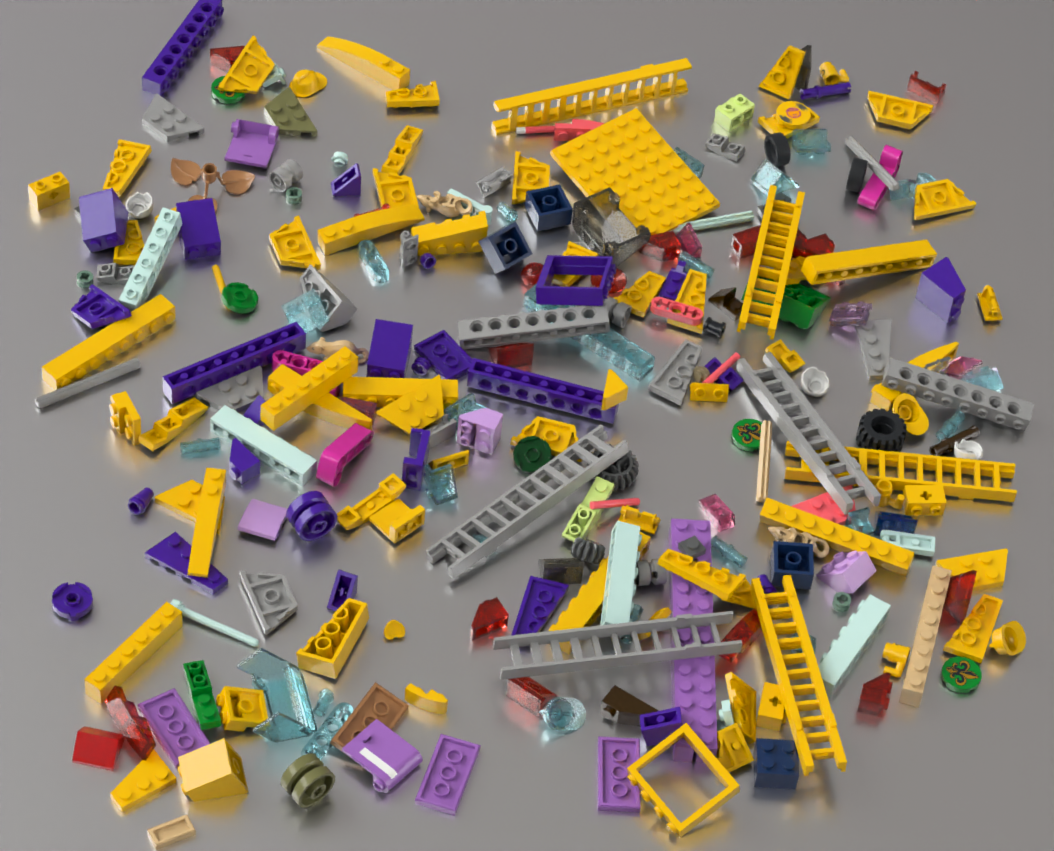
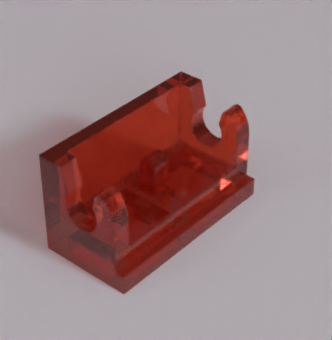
M915 71L914 75L911 74L907 91L938 104L945 94L946 84L942 83L941 87H937L919 79L918 71Z

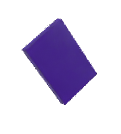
M445 330L414 345V351L420 357L430 362V367L437 375H440L441 379L457 380L468 374L473 359Z

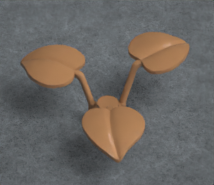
M172 158L171 175L179 185L189 186L193 181L197 182L201 176L202 180L206 183L204 197L194 195L188 201L208 199L209 184L215 182L216 177L221 185H226V191L234 195H241L247 192L255 179L254 174L240 170L226 171L222 174L221 178L220 172H217V167L212 163H207L200 169L197 163L189 160ZM212 198V199H213V204H214L215 213H216V211H217V201H216L214 198Z

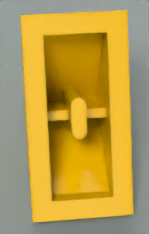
M608 369L601 410H607L627 400L628 386L611 369Z

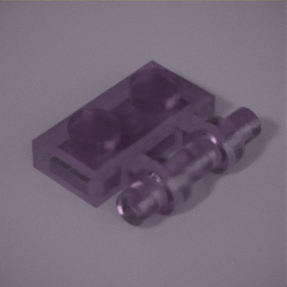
M861 301L855 304H849V302L835 304V309L832 310L829 319L830 326L866 325L870 315L869 310H872V303Z

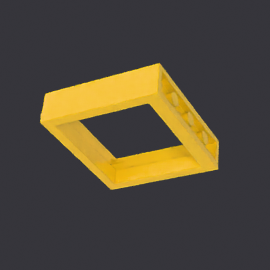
M687 723L627 768V778L634 787L636 785L639 787L642 798L647 803L650 801L654 805L653 810L660 819L664 817L668 822L666 824L668 829L674 834L677 833L680 838L740 792V785ZM681 738H684L725 786V789L680 823L640 775L639 771Z

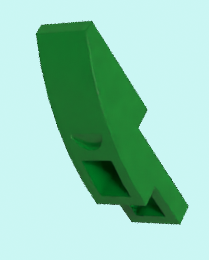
M204 660L184 663L183 668L195 718L197 723H199L200 729L220 727L221 718L214 700L212 685Z

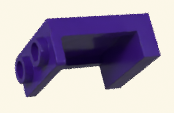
M411 428L409 455L415 456L416 459L404 457L402 481L406 484V489L421 491L429 456V430Z

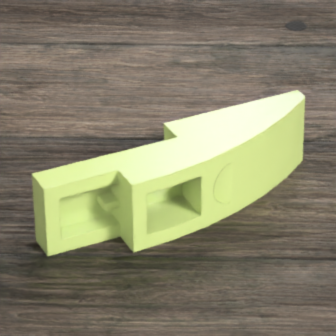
M598 476L596 477L583 502L578 505L562 533L563 538L572 542L578 537L586 538L605 509H591L589 506L590 502L608 500L614 489V483Z

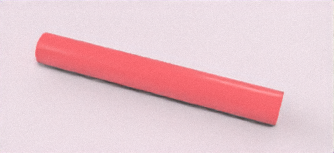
M734 353L702 383L712 384L740 359L739 353Z
M627 498L591 501L589 506L591 509L622 507L626 505L637 506L640 504V499Z

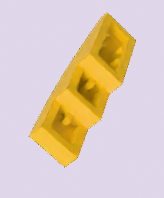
M406 125L395 139V145L389 151L388 159L382 165V173L389 174V172L399 175L402 172L423 134L422 129Z
M194 397L170 409L166 417L154 422L153 429L139 436L138 442L151 451L156 450L191 426L208 410V406Z

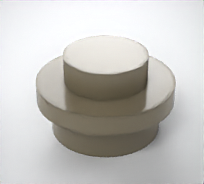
M698 366L693 370V378L697 383H702L710 376V372L706 367Z

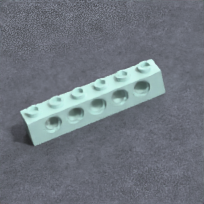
M162 208L119 298V303L128 308L130 312L145 304L183 224L180 212Z

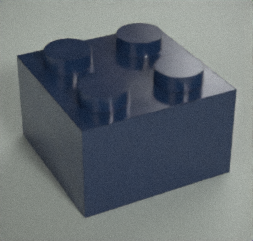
M560 184L526 191L525 208L537 232L571 224L573 208Z
M516 222L506 225L478 241L495 274L508 269L533 254Z
M774 541L770 555L772 585L784 588L782 584L783 575H791L795 589L810 590L814 577L813 544Z
M756 738L753 751L754 787L796 790L799 778V757L795 742L793 740Z

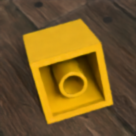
M224 738L178 757L180 764L178 772L183 780L181 784L182 791L185 796L188 795L194 802L241 795L249 792L242 758Z

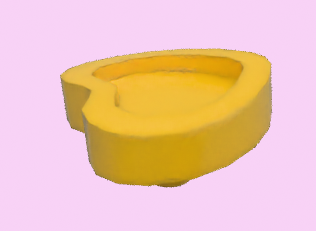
M390 620L384 628V636L389 640L394 637L401 638L405 635L404 626L397 620Z

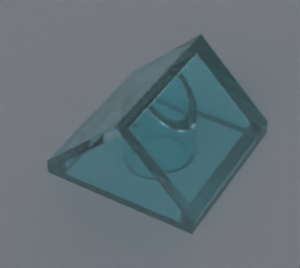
M767 159L764 160L751 178V183L767 196L770 185L777 186L776 194L799 187L795 180Z

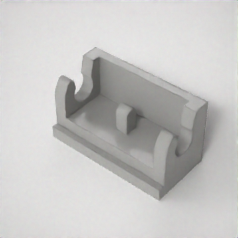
M445 414L440 423L427 429L430 431L429 449L455 436L457 421L454 418L449 422L448 414Z

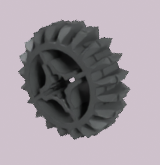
M596 449L594 452H591L598 458L604 455ZM629 450L628 453L591 480L594 482L598 476L614 483L615 492L618 488L623 490L625 486L630 487L631 483H634L639 471L636 455H632V451Z

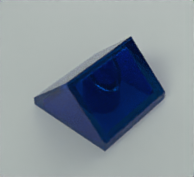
M875 511L874 536H880L882 530L914 534L918 520L910 515Z

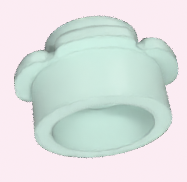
M335 152L331 161L334 162L336 167H344L348 164V155L343 152Z

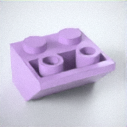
M488 408L461 414L458 419L456 443L492 455L501 439L503 414Z
M855 550L845 553L841 551L833 556L834 559L823 565L822 570L816 576L836 592L854 593L877 570L866 551L857 552Z

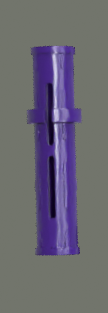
M846 82L821 87L816 85L814 88L800 89V93H803L800 94V98L802 100L809 98L821 99L823 96L850 93L851 89L848 88L851 87V84Z

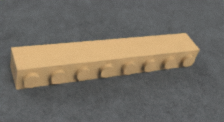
M932 566L899 703L919 708L952 570Z

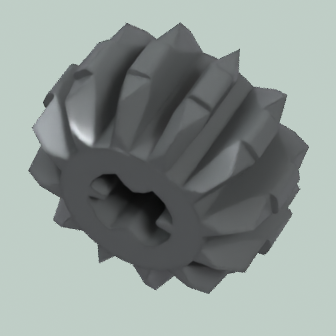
M578 537L575 538L572 544L571 554L582 561L600 564L604 558L606 548L592 540Z

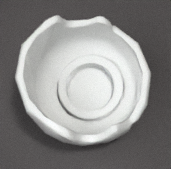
M136 192L133 196L129 197L126 201V209L129 215L135 219L148 217L153 211L152 196L148 192L145 194Z
M811 367L802 373L801 387L806 394L819 397L824 395L829 389L830 380L825 371Z
M962 439L959 444L955 442L954 455L956 458L980 460L983 457V448L975 441Z

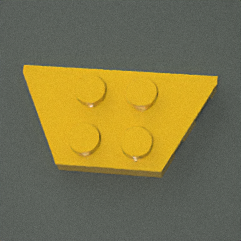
M254 35L218 86V90L257 94L274 69V62L267 56V52L259 45Z
M868 91L867 95L877 122L912 129L928 116L933 109V105L873 91Z
M515 151L512 205L525 202L526 191L549 187L550 165L538 162L532 157L527 159L521 156V152Z
M373 168L372 174L382 210L418 205L411 177L400 176L392 172L386 174L378 172L379 169Z
M949 179L920 184L915 188L914 220L973 209L976 206V202L974 200L969 201L964 196L965 193L960 188H957Z
M299 215L295 216L294 221L290 224L285 223L280 229L269 234V241L280 265L308 268L311 264L317 270L321 269V263Z
M440 375L376 411V415L384 418L396 428L402 429L409 436L411 428L425 429L440 420L444 415Z
M537 416L530 425H526L517 437L513 436L511 438L510 445L516 446L521 439L527 436H537L549 444L551 455L557 456L579 439L576 436L575 425Z
M189 480L154 497L155 503L196 523L203 485L194 480ZM225 496L223 498L217 534H220L221 531V521L223 518Z
M1008 549L941 559L936 561V566L952 570L950 579L957 583L966 593L1001 587L1004 583Z

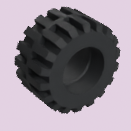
M882 408L881 410L873 409V411H867L866 415L863 414L859 422L856 435L858 447L894 452L901 451L907 432V426L904 424L903 418H899L900 415L894 414L891 410L886 411Z

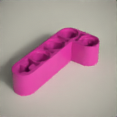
M885 145L879 163L895 178L900 167L903 151ZM874 172L862 190L857 203L873 211L877 208L888 190V187Z
M279 350L273 353L272 371L274 372L283 364L303 376L323 361ZM343 383L329 393L338 398Z
M357 423L351 426L322 452L316 479L335 487L341 479L343 467L370 444L374 432Z

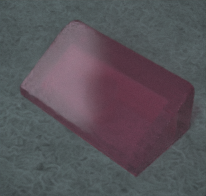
M688 222L677 234L676 240L686 261L693 262L700 260L702 246L691 223Z

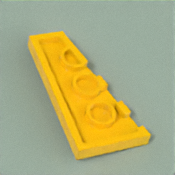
M119 139L117 143L118 148L115 149L114 160L111 161L110 172L107 174L103 190L113 188L117 196L121 197L151 153L150 145Z
M689 269L675 301L701 309L704 318L707 274ZM678 309L672 310L674 313H681ZM703 318L701 324L697 326L667 319L668 324L700 334L703 331Z
M667 549L659 557L657 563L666 570L681 576L683 579L726 601L742 585L746 578L744 574L739 573V576L729 573V569L722 567L719 570L710 567L711 563L696 562L693 561V557Z

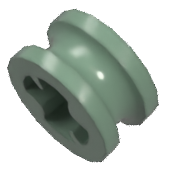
M297 187L288 188L286 190V201L291 205L299 204L302 201L301 189Z
M84 270L77 274V285L79 287L89 288L93 284V274L90 271Z
M845 592L836 593L832 602L833 608L839 612L847 611L851 603L850 595Z

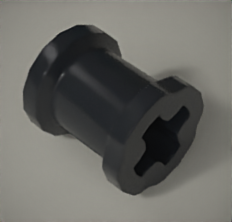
M708 317L705 321L703 332L715 334L717 338L721 339L726 329V323H719Z

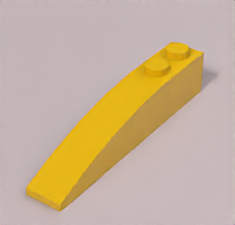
M329 36L317 45L318 49L391 90L409 86V68L369 47Z
M418 205L378 210L318 229V244L324 255L327 256L422 222L425 218Z
M953 342L938 347L907 363L938 372L956 356L959 343ZM882 382L879 385L876 384L871 390L870 402L880 409L892 411L895 398L903 394V392L881 386Z
M281 364L268 376V390L276 395L299 379L301 375ZM329 392L303 410L316 418L349 429L357 423L372 431L371 418Z
M206 467L190 553L189 576L208 578L226 488V470Z

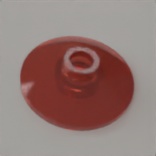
M617 267L609 294L622 291L627 283L625 273ZM603 275L590 276V282L593 287L600 286Z

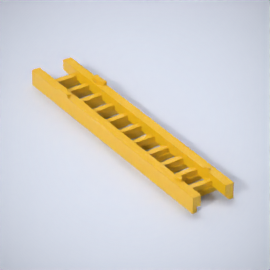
M687 58L657 65L648 64L640 66L639 69L496 100L494 101L496 112L509 110V116L505 119L492 121V128L496 135L516 131V127L544 125L688 92L687 83L684 78L677 80V74L680 71L692 69V65ZM669 74L668 82L661 83L662 75ZM653 78V85L645 86L646 79ZM638 81L637 89L629 90L630 83ZM622 85L621 92L613 94L614 86ZM606 88L605 96L597 98L598 90ZM590 92L589 100L582 101V93ZM574 95V102L566 105L567 97ZM558 99L557 107L550 108L551 100ZM541 103V111L534 112V105ZM525 106V114L518 115V108Z
M770 185L737 328V332H740L741 329L745 330L746 323L767 327V335L770 336L771 340L774 339L805 196V192L798 191L795 204L776 200L774 198L777 186ZM762 254L771 255V256H775V257H780V258H783V260H782V259H778V258H774V257L765 256V255H762ZM759 265L781 269V271L760 267ZM757 276L763 277V278L772 279V280H777L778 283H777V282H773V281H769V280L760 279V278H757ZM754 288L776 292V294L755 290ZM753 299V300H757V301H762V302L770 303V304H773V306L766 305V304H762V303H758V302H753V301H751V300ZM749 311L771 316V318L749 313Z
M787 441L785 456L801 457L790 441ZM829 447L815 450V452L819 454L826 451H830L831 449ZM844 447L851 457H854L860 464L861 470L874 487L879 480L886 479L892 483V489L904 491L905 485H943L945 495L958 496L959 499L973 500V498L1007 502L1015 501L1017 490L1000 488L1001 478L1013 479L1016 467L1013 463ZM802 457L801 468L786 467L785 479L820 483ZM829 461L824 462V464L829 466ZM867 464L879 465V476L867 475ZM885 466L897 467L898 478L885 477ZM904 468L916 469L917 480L904 479ZM923 470L936 471V482L923 481ZM846 471L835 474L834 477L839 478L850 474ZM942 472L955 473V484L942 483ZM961 474L974 475V486L962 485ZM980 476L993 477V488L982 487Z
M783 575L782 584L785 592L764 594L760 578H752L750 589L804 776H809V772H813V760L835 758L837 768L841 769V772H845L847 765L846 756L791 575ZM789 604V607L768 609V605ZM793 618L794 621L773 624L772 620ZM793 633L798 634V637L777 639L776 636ZM800 648L803 653L782 655L781 650ZM807 664V668L786 670L785 665ZM811 678L812 684L791 686L789 680ZM815 694L817 698L815 700L796 702L794 696ZM802 711H821V715L800 718L799 712ZM825 726L826 728L825 732L807 734L804 732V728ZM830 742L831 748L810 750L808 744Z

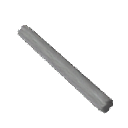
M853 136L845 139L846 145L860 159L868 161L867 166L891 191L900 188L899 183Z
M133 358L37 397L35 403L41 409L139 369L141 363L138 358Z

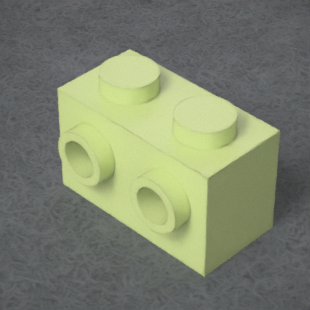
M738 94L716 108L714 122L730 132L753 117L755 104L742 94Z

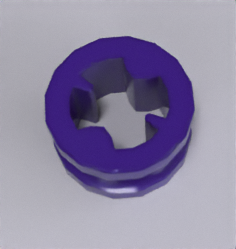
M417 357L411 368L417 375L424 376L431 365L427 359Z

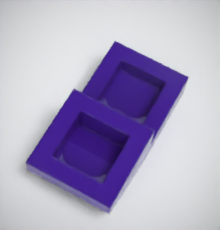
M714 357L704 367L709 370L711 375L722 363ZM730 367L714 382L716 384H729V391L731 392L744 380Z

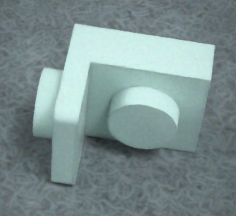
M274 63V69L262 85L264 88L278 80L283 85L287 84L284 78L286 77L284 69L282 67L279 68L276 63Z
M729 699L721 701L722 709L719 710L720 719L717 720V731L734 724Z

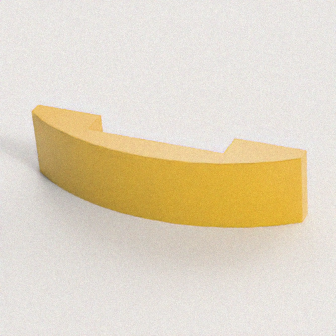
M394 473L379 483V488L358 504L352 508L348 505L338 512L337 522L346 530L356 528L368 522L371 515L393 502L404 491L406 484Z

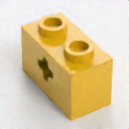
M61 172L28 184L29 200L38 211L70 198L69 181Z
M905 485L902 494L905 496L903 503L905 515L937 516L944 514L947 502L943 485Z
M764 682L756 727L780 732L781 724H786L787 714L784 712L785 707L779 686Z

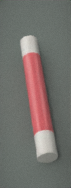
M555 125L516 127V134L554 132Z

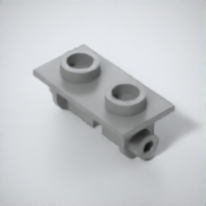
M504 166L476 181L485 198L511 183L514 174L511 170H505Z
M403 231L400 234L402 244L400 245L399 258L401 259L402 268L417 261L419 235L412 236L409 231Z

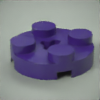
M68 582L63 583L54 590L52 595V608L59 616L67 618L69 621H77L80 617L85 616L93 606L90 588L80 582L69 585ZM76 598V602H73V603L69 602V600H68V599H72V600H73V599Z

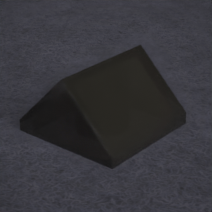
M807 45L800 49L806 53L795 84V88L799 91L800 89L808 88L811 73L812 45Z
M577 558L539 559L540 576L543 579L563 584H581L584 562Z

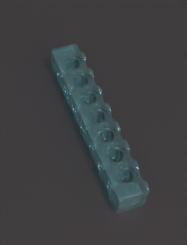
M537 283L524 294L523 307L531 312L575 307V305L536 304L535 287ZM611 328L610 332L570 337L639 382L653 370L655 357Z

